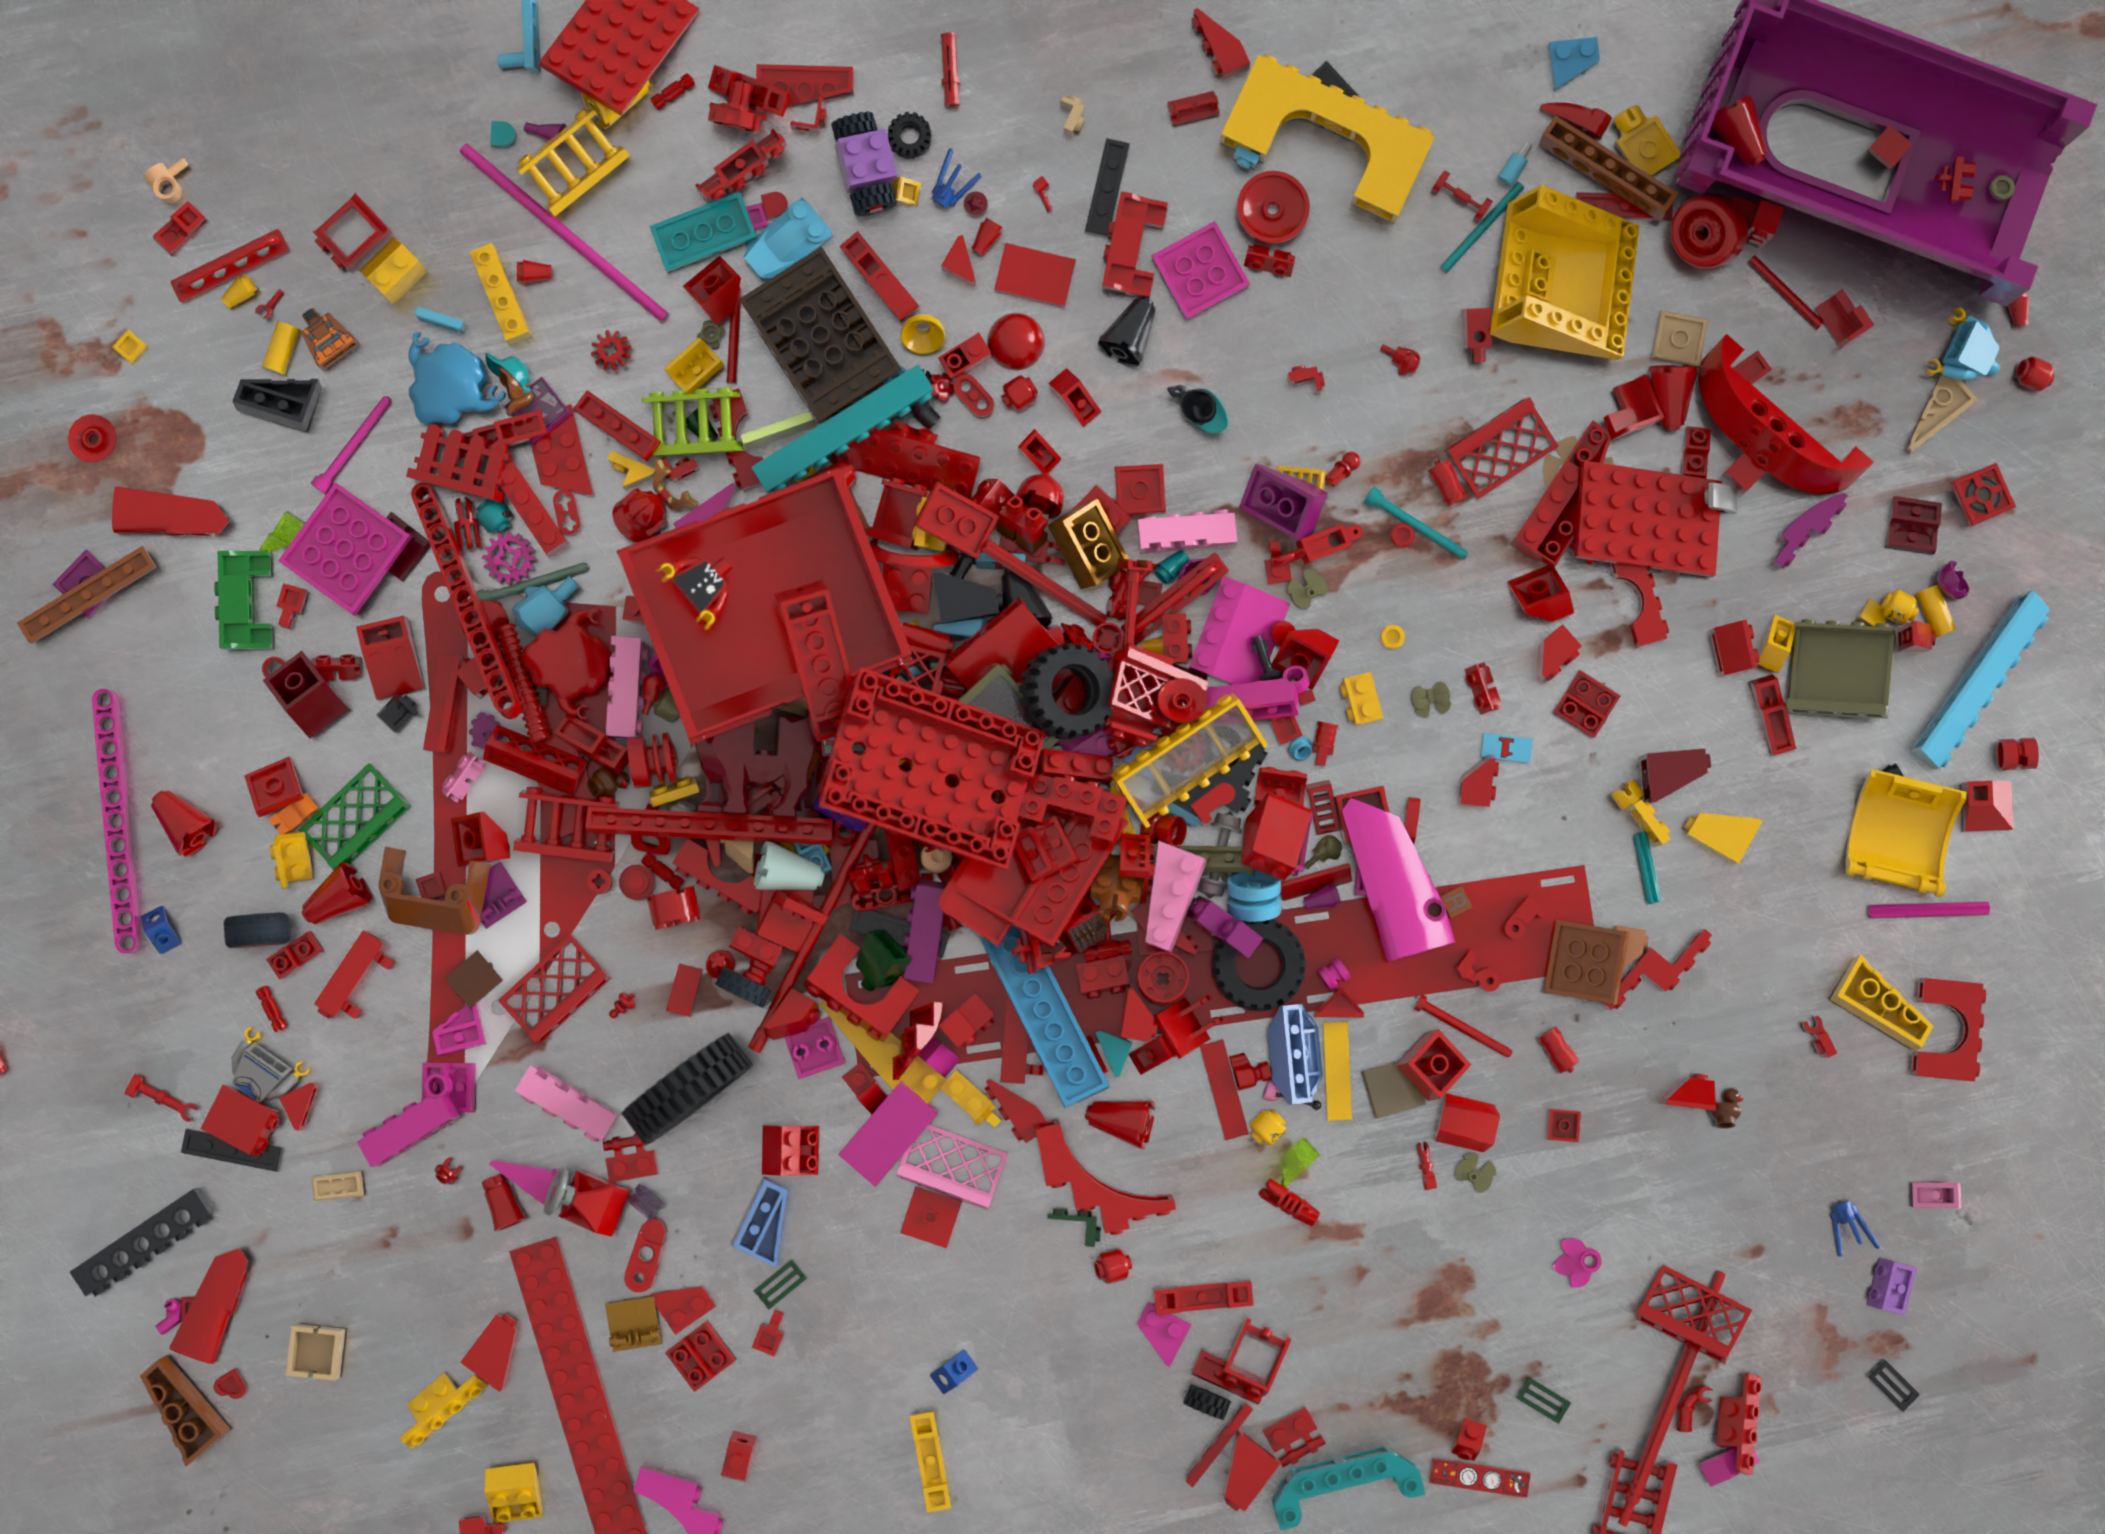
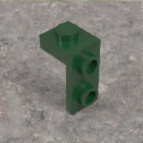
M1053 1209V1213H1048L1047 1219L1086 1222V1247H1095V1242H1100L1101 1227H1096L1097 1216H1092V1211L1082 1212L1078 1210L1077 1215L1067 1214L1068 1210Z

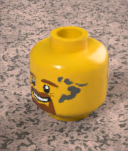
M1264 1109L1250 1122V1127L1253 1130L1250 1135L1259 1144L1265 1142L1267 1145H1273L1285 1134L1286 1128L1284 1125L1286 1122L1274 1109L1271 1111Z

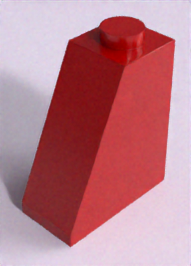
M498 1313L494 1316L460 1362L498 1392L502 1391L506 1386L519 1329L515 1325L516 1320L507 1313L503 1315Z

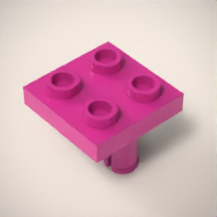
M830 1017L816 1021L806 1032L784 1037L798 1079L845 1063Z

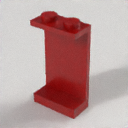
M1130 644L1123 648L1130 647L1173 666L1174 658ZM1125 667L1123 675L1126 681L1129 682L1134 677L1130 669ZM1145 676L1141 678L1147 691L1154 687L1150 677ZM1136 682L1129 685L1134 698L1141 695ZM1122 689L1119 691L1117 701L1125 704L1129 700ZM1155 690L1149 694L1154 706L1158 705V694ZM1144 698L1136 701L1140 711L1146 712L1149 710ZM1112 706L1110 707L1113 713L1110 718L1105 720L1103 733L1110 734V737L1115 740L1126 739L1132 741L1133 745L1138 747H1147L1157 741V736L1152 735L1154 724Z

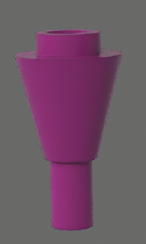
M526 122L524 132L537 134L539 137L549 141L562 131L566 124L537 125ZM566 141L561 142L558 147H561Z

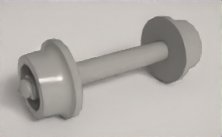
M1231 811L1226 814L1217 813L1215 821L1210 825L1221 829L1217 846H1227L1230 831L1242 833L1240 829L1241 818L1233 816ZM1211 872L1209 879L1201 877L1198 891L1206 893L1209 899L1213 896L1223 897L1227 883L1219 881L1221 872Z

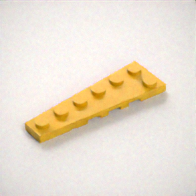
M823 1000L819 1004L892 1091L903 1081L924 1101L929 1103L947 1080L919 1056L915 1058L899 1080H893V1057L901 1055V1040L890 1033L884 1043L880 1040L876 1041L867 1035V1031L864 1028L852 1025L843 1013L831 1010L826 1005V1001Z

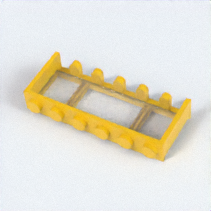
M1233 693L1230 695L1226 694L1217 700V704L1211 708H1206L1198 719L1182 723L1176 728L1174 733L1157 740L1155 746L1149 750L1146 749L1139 752L1133 761L1117 767L1111 777L1124 797H1127V801L1139 821L1148 828L1151 826L1147 821L1148 818L1157 812L1161 816L1169 812L1167 806L1176 799H1179L1181 802L1186 801L1190 797L1187 793L1197 785L1201 788L1207 787L1210 784L1207 778L1218 771L1221 774H1226L1230 771L1229 763L1238 757L1243 761L1250 757L1248 751L1257 744L1264 748L1268 744L1240 699Z

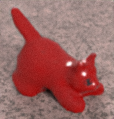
M1152 564V571L1157 567L1156 564ZM1119 570L1108 578V587L1112 590L1113 594L1107 601L1105 615L1116 618L1119 621L1125 619L1128 581H1126L1127 571ZM1152 571L1141 572V581Z

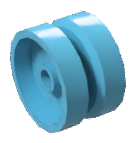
M1254 870V876H1249L1248 873H1234L1227 878V892L1230 895L1227 899L1228 914L1240 921L1258 922L1271 920L1279 916L1281 913V898L1278 896L1281 892L1280 879L1258 870Z

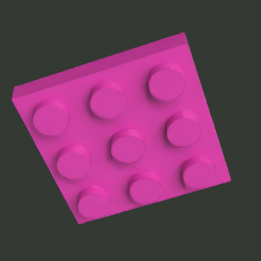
M1216 221L1151 255L1186 320L1250 286L1246 275Z

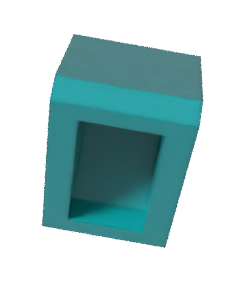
M1096 1030L1097 1038L1116 1078L1121 1074L1132 1042L1103 1030Z

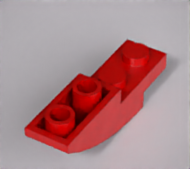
M858 231L839 246L901 322L919 307L914 298Z

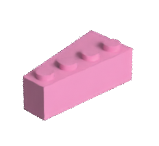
M1228 509L1216 510L1214 514L1205 515L1204 512L1190 513V516L1174 514L1167 515L1166 518L1145 517L1138 519L1137 523L1140 554L1236 545L1238 542L1235 513H1229Z
M611 636V645L616 646L615 653H612V656H610V667L613 677H610L608 687L611 701H608L607 737L628 739L642 734L643 719H639L640 710H644L645 699L642 698L641 691L643 679L647 675V671H643L644 661L649 659V647L645 646L646 643L641 638Z
M1158 842L1145 942L1168 952L1173 951L1207 864L1205 858L1166 843Z

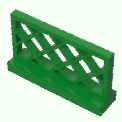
M368 763L298 831L305 832L306 840L334 870L343 862L351 864L411 806L372 764ZM371 771L375 776V787H363V778ZM349 791H358L357 804H345V795ZM362 791H374V804H362ZM379 791H389L394 796L387 804H378ZM332 807H340L339 821H327L328 811ZM345 808H357L356 821H344ZM361 808H373V817L369 821H361ZM314 824H322L321 838L311 837L307 831ZM327 824H339L338 838H326ZM344 824L356 825L355 834L351 838H343ZM326 841H338L337 851L330 857L325 852Z

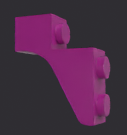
M1200 895L1192 899L1186 916L1224 941L1241 955L1249 958L1263 938L1243 922L1233 918L1213 901Z

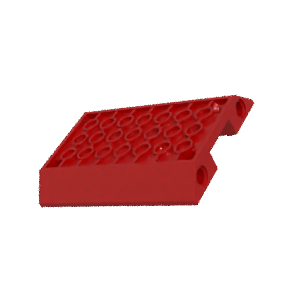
M860 667L846 698L820 786L819 806L1000 869L1008 870L1020 827L1017 819L1027 783L1034 777L1046 732ZM860 744L864 749V754L861 756L855 755L852 751V745ZM900 760L909 762V772H904L899 768ZM946 776H952L956 779L957 786L955 788H950L946 785ZM992 792H998L1002 795V804H996L992 801Z

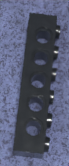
M194 1188L71 1270L70 1274L85 1297L92 1294L96 1297L107 1290L106 1285L114 1280L117 1283L127 1277L126 1271L132 1267L138 1269L149 1262L147 1257L154 1252L156 1255H159L169 1248L168 1243L176 1239L178 1242L190 1234L188 1230L196 1225L199 1228L209 1222V1216L214 1211L199 1188ZM182 1210H186L190 1214V1219L187 1223H183L179 1218ZM162 1223L169 1227V1234L166 1237L161 1236L159 1233V1227ZM141 1237L146 1238L149 1243L146 1251L141 1250L138 1246ZM121 1251L125 1252L128 1256V1261L125 1265L118 1261V1254ZM100 1265L105 1266L107 1269V1276L105 1278H101L97 1274V1269Z

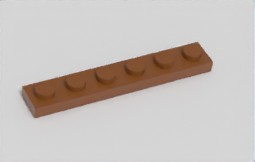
M141 546L20 620L17 624L28 642L33 644L157 567L145 547Z

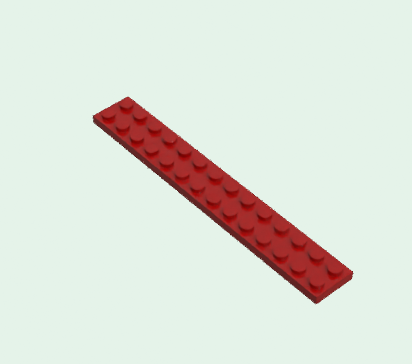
M552 1237L509 1251L594 1532L595 1534H648L636 1493L633 1492L634 1486L558 1237Z

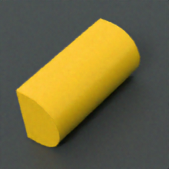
M277 321L261 368L285 376L301 330L292 325Z
M1939 585L1915 593L1926 624L1931 625V629L1935 632L1936 637L1957 630Z

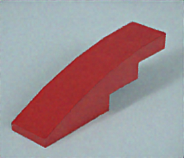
M542 410L495 421L494 424L475 428L471 432L463 434L465 437L464 443L469 444L471 438L475 435L484 437L486 440L485 449L491 450L493 443L496 441L504 442L510 447L547 434ZM461 450L459 461L465 460L468 450Z

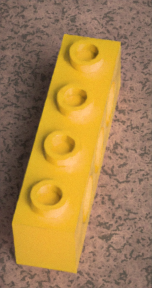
M489 243L470 251L469 253L506 342L512 345L532 337L494 245Z

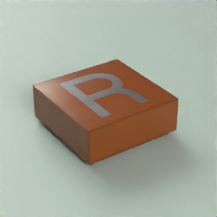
M1462 886L1440 896L1450 919L1473 908Z

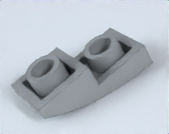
M1709 483V489L1705 490V503L1709 504V508L1712 510L1737 513V488L1725 484Z

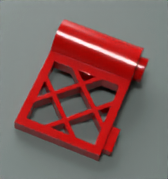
M903 622L902 629L915 660L906 665H901L898 669L897 667L891 669L889 677L894 678L895 675L904 671L910 680L906 683L919 688L921 687L917 682L928 678L933 685L931 692L941 695L944 681L939 679L946 653L951 654L954 640L950 639L951 634ZM927 659L939 661L938 667L929 671L923 661ZM918 664L924 674L914 678L908 669Z

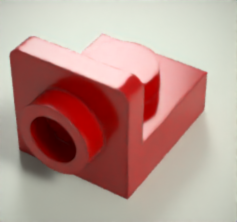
M666 457L662 458L665 467L671 470V473L665 477L666 479L671 478L674 483L700 471L694 458L691 460L684 458L675 464L677 467L673 469Z

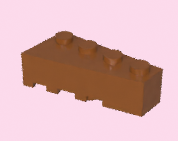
M168 1355L158 1359L140 1375L154 1405H157L162 1415L161 1419L164 1425H167L173 1437V1443L176 1448H179L186 1467L231 1430Z

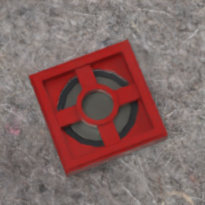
M1997 462L1950 482L1970 527L2016 507Z

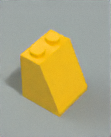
M394 237L359 270L392 305L428 272L416 257Z

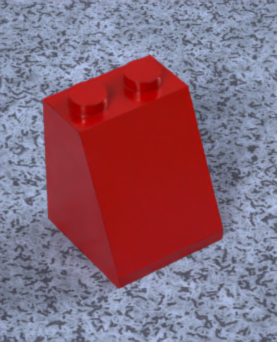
M1268 792L1245 819L1241 864L1285 881L1297 866L1312 810Z
M1240 1429L1235 1433L1223 1494L1225 1496V1503L1235 1511H1238L1240 1508L1245 1512L1280 1466V1462L1274 1455Z

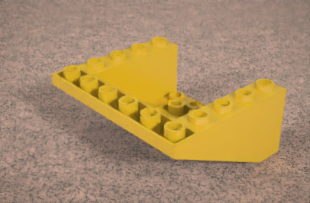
M1542 184L1509 202L1490 335L1511 343L1615 360L1623 358L1640 225Z

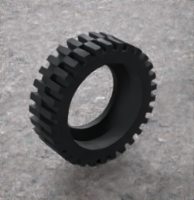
M724 1034L657 1081L645 1093L629 1104L621 1114L646 1146L711 1101L747 1072L753 1064L731 1034Z

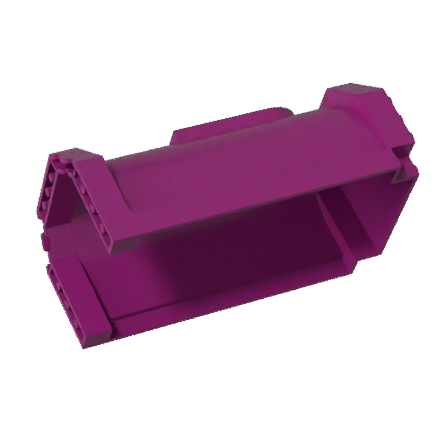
M1741 0L1733 16L1736 20H1734L1728 32L1725 33L1721 46L1724 48L1711 65L1709 74L1712 76L1709 77L1702 89L1700 96L1703 97V100L1701 99L1699 105L1696 106L1692 117L1695 121L1688 128L1684 141L1687 143L1684 144L1679 157L1682 159V162L1679 163L1675 176H1678L1676 184L1704 194L1714 181H1721L1981 278L1979 297L2006 307L2030 290L2038 266L2021 260L2020 256L2047 182L2053 171L2051 163L2055 162L2057 156L2061 155L2066 146L2089 128L2097 104L1818 0ZM1746 96H1751L1754 100L1767 154L1764 156L1765 161L1754 167L1751 164L1745 165L1735 154V148L1729 146L1711 126L1718 110L1727 105L1729 107L1735 104L1736 100ZM1805 104L1879 132H1883L1891 125L1913 145L1897 162L1883 202L1782 164L1771 152L1767 141V126L1772 114L1787 105ZM1956 156L1964 157V161L1976 164L1974 178L1961 177V185L1973 186L1972 199L1970 201H1958L1956 204H1948L1951 184H1948L1947 192L1940 191L1941 183L1935 182L1934 177L1935 175H1942L1944 166L1950 167L1949 175L1952 176L1953 161L1956 159ZM2000 175L2008 176L2015 185L2014 193L2004 201L1993 199L1989 193L1990 182Z

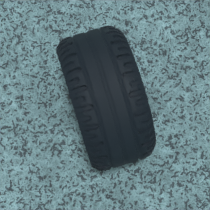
M284 912L226 917L223 922L225 945L228 948H246L286 944L290 940L288 915Z

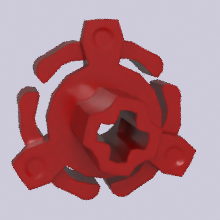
M732 81L728 102L709 104L708 121L731 129L759 133L761 122L766 120L767 115L749 109L753 85Z

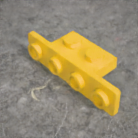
M443 1373L406 1404L417 1420V1423L400 1436L401 1442L410 1448L420 1445L434 1430L442 1427L444 1422L452 1415L460 1412L463 1406L471 1399L479 1396L482 1390L487 1387L486 1382L477 1375H473L457 1389L449 1375Z

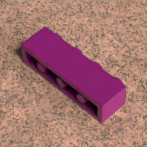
M919 879L917 886L912 887L910 900L915 901L914 909H909L907 924H911L910 933L906 932L904 947L908 948L907 954L912 960L904 970V979L933 983L935 980L944 921V913L940 910L938 901L948 883Z

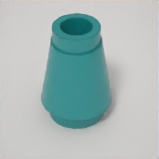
M1180 549L1157 563L1154 573L1162 583L1168 584L1176 579L1181 568L1190 559Z

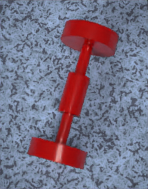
M1444 170L1431 190L1438 194L1441 188L1445 187L1453 192V196L1465 204L1470 203L1479 209L1474 218L1480 222L1493 201L1486 198L1483 204L1480 205L1471 199V195L1459 187L1456 189L1446 183L1450 173Z

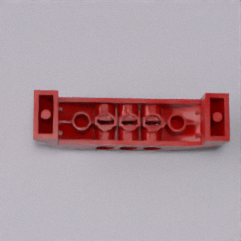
M1725 334L1702 359L1699 367L1701 396L1713 421L1740 449L1772 476L1788 486L1813 494H1831L1848 489L1874 461L1856 446L1839 461L1731 367L1745 349L1729 335Z

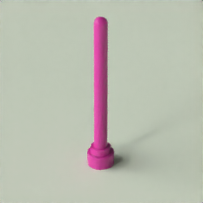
M382 397L324 474L321 473L319 476H315L310 482L311 485L323 494H327L331 488V479L391 403L390 397Z

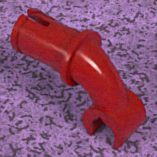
M1706 1385L1697 1386L1695 1391L1686 1395L1677 1405V1431L1692 1432L1694 1405L1699 1401L1702 1403L1713 1401L1708 1397H1702L1705 1391H1713L1710 1387Z

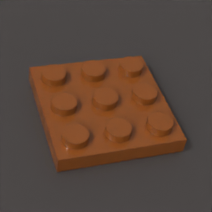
M1556 920L1544 992L1617 1005L1629 932Z

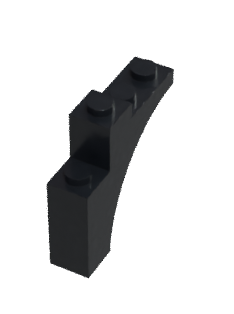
M1257 744L1250 751L1248 759L1241 760L1230 767V771L1226 774L1219 772L1207 778L1210 784L1205 788L1197 785L1187 793L1190 797L1186 801L1181 802L1179 799H1176L1172 803L1196 816L1190 805L1217 785L1228 783L1234 788L1235 797L1231 803L1222 806L1235 814H1238L1240 810L1245 812L1251 799L1248 798L1250 792L1242 787L1244 784L1249 786L1255 776V773L1252 772L1256 763L1259 765L1263 763L1268 752L1264 751L1265 748L1260 744ZM1163 768L1160 771L1170 789L1189 777L1166 771ZM1155 780L1149 791L1161 796L1164 792Z

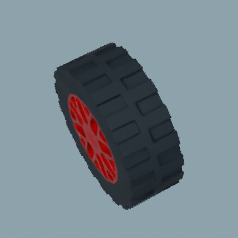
M726 967L722 968L715 982V985L762 1008L772 991Z

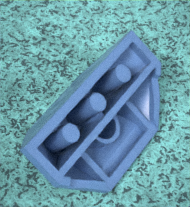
M1303 1004L1280 1006L1267 1032L1272 1081L1289 1104L1312 1102L1313 1095L1323 1077L1318 1026L1305 1011Z

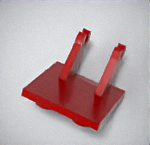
M1210 994L1190 1005L1185 997L1154 1016L1178 1059L1210 1040L1211 1038L1206 1031L1225 1020L1222 1015L1201 1027L1192 1010L1211 1000L1212 996Z

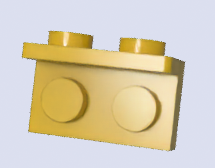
M1371 672L1343 678V684L1339 686L1342 698H1347L1349 707L1346 708L1349 722L1353 721L1354 726L1383 719Z
M305 832L275 835L274 844L270 845V855L272 860H276L275 878L276 881H280L282 889L287 888L288 882L313 879L314 873Z

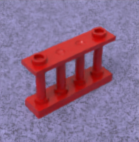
M526 787V790H522L519 793V798L528 799L524 835H521V838H517L514 841L513 851L609 863L614 859V850L608 849L609 845H606L608 834L598 833L597 844H594V847L584 846V842H582L586 806L618 808L620 802L614 801V797L599 796V799L546 793L541 792V788ZM537 800L552 802L549 834L545 841L536 840V836H534ZM562 803L576 805L573 839L570 841V844L560 843V839H558Z
M1616 1448V1452L1611 1453L1609 1467H1612L1599 1522L1598 1525H1594L1592 1534H1619L1606 1530L1609 1516L1620 1518L1623 1510L1622 1508L1612 1506L1615 1492L1626 1494L1630 1486L1618 1482L1620 1470L1622 1467L1635 1471L1639 1463L1638 1461L1623 1458L1625 1451L1621 1448ZM1664 1460L1663 1465H1659V1467L1653 1465L1650 1475L1657 1476V1479H1659L1658 1488L1653 1491L1644 1489L1641 1496L1643 1499L1651 1500V1503L1654 1504L1652 1513L1645 1515L1633 1511L1629 1521L1644 1524L1648 1528L1647 1534H1661L1678 1466L1675 1462Z

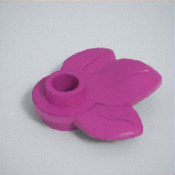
M1562 1240L1561 1247L1565 1254L1557 1258L1553 1264V1269L1559 1274L1570 1276L1571 1287L1584 1286L1589 1282L1591 1273L1600 1268L1602 1263L1601 1256L1596 1250L1586 1248L1580 1240ZM1587 1256L1593 1258L1591 1265L1585 1264L1584 1260Z

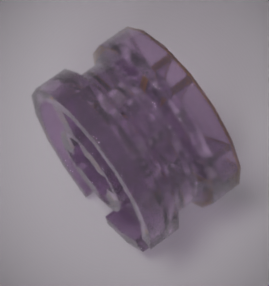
M639 1183L635 1188L634 1194H630L626 1200L637 1211L652 1221L656 1217L655 1213L657 1210H661L665 1205L650 1190Z

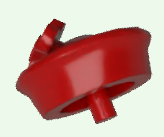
M716 950L707 958L706 970L713 978H718L723 967L734 970L735 959L726 950Z

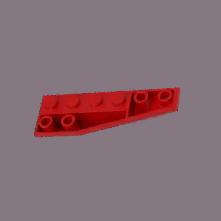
M1592 420L1510 545L1532 559L1552 566L1557 565L1576 535L1581 462H1604L1611 441V436L1607 429Z

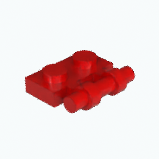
M636 1133L632 1137L620 1138L617 1136L612 1137V1140L603 1141L604 1151L614 1150L615 1157L605 1159L609 1182L659 1174L655 1150L645 1151L644 1144ZM636 1147L637 1153L623 1155L622 1148Z
M1305 1406L1262 1430L1274 1453L1284 1448L1286 1455L1278 1459L1283 1468L1291 1463L1292 1465L1298 1463V1459L1310 1452L1313 1454L1319 1451L1317 1448L1326 1444L1321 1435L1312 1440L1309 1433L1318 1428ZM1303 1437L1306 1444L1293 1451L1290 1444Z

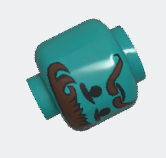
M486 499L477 507L476 518L488 533H495L497 531L503 533L511 526L509 521L512 519V512L504 502Z

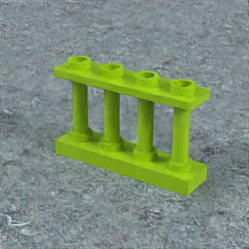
M732 387L717 388L716 393H709V389L694 390L695 394L687 395L686 391H672V396H664V392L649 393V397L642 398V403L652 404L654 437L661 441V444L651 457L744 451L743 441H735L731 429L730 398H740V392H732ZM720 399L722 437H720L719 442H712V438H709L707 400ZM685 401L698 402L699 438H697V443H689V439H686ZM675 402L677 440H674V445H666V441H664L662 403Z

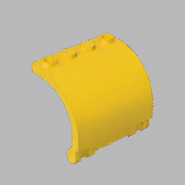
M1871 769L1861 789L1850 826L1845 861L1846 875L1854 876L1857 874L1863 876V879L1871 880L1873 878L1918 889V892L1924 894L1931 892L1934 893V896L1943 898L1946 890L1944 867L1948 844L1955 821L1966 800L1967 792Z

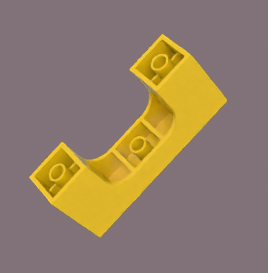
M1258 55L1224 126L1220 143L1235 150L1239 145L1260 155L1259 161L1264 162L1277 132L1287 121L1303 118L1322 125L1357 142L1366 153L1367 168L1351 204L1395 224L1435 136L1431 135L1432 131L1422 126L1418 128L1409 125L1410 121L1401 116L1394 118L1388 115V111L1380 106L1370 107L1365 104L1366 101L1355 95H1352L1351 98L1343 94L1344 91L1337 86L1330 85V87L1321 84V80L1313 75H1308V77L1299 74V69L1288 64L1284 67L1278 64L1277 59L1270 55Z

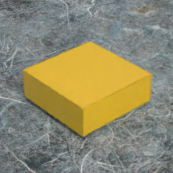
M127 330L112 346L130 364L148 347L130 330Z

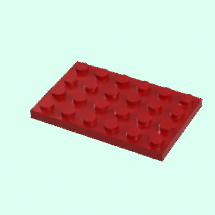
M585 0L540 59L539 66L622 116L696 17L699 7L687 0Z
M1591 461L1581 462L1574 558L1707 577L1716 576L1720 510H1712L1709 508V504L1705 503V490L1709 489V483L1722 484V481Z

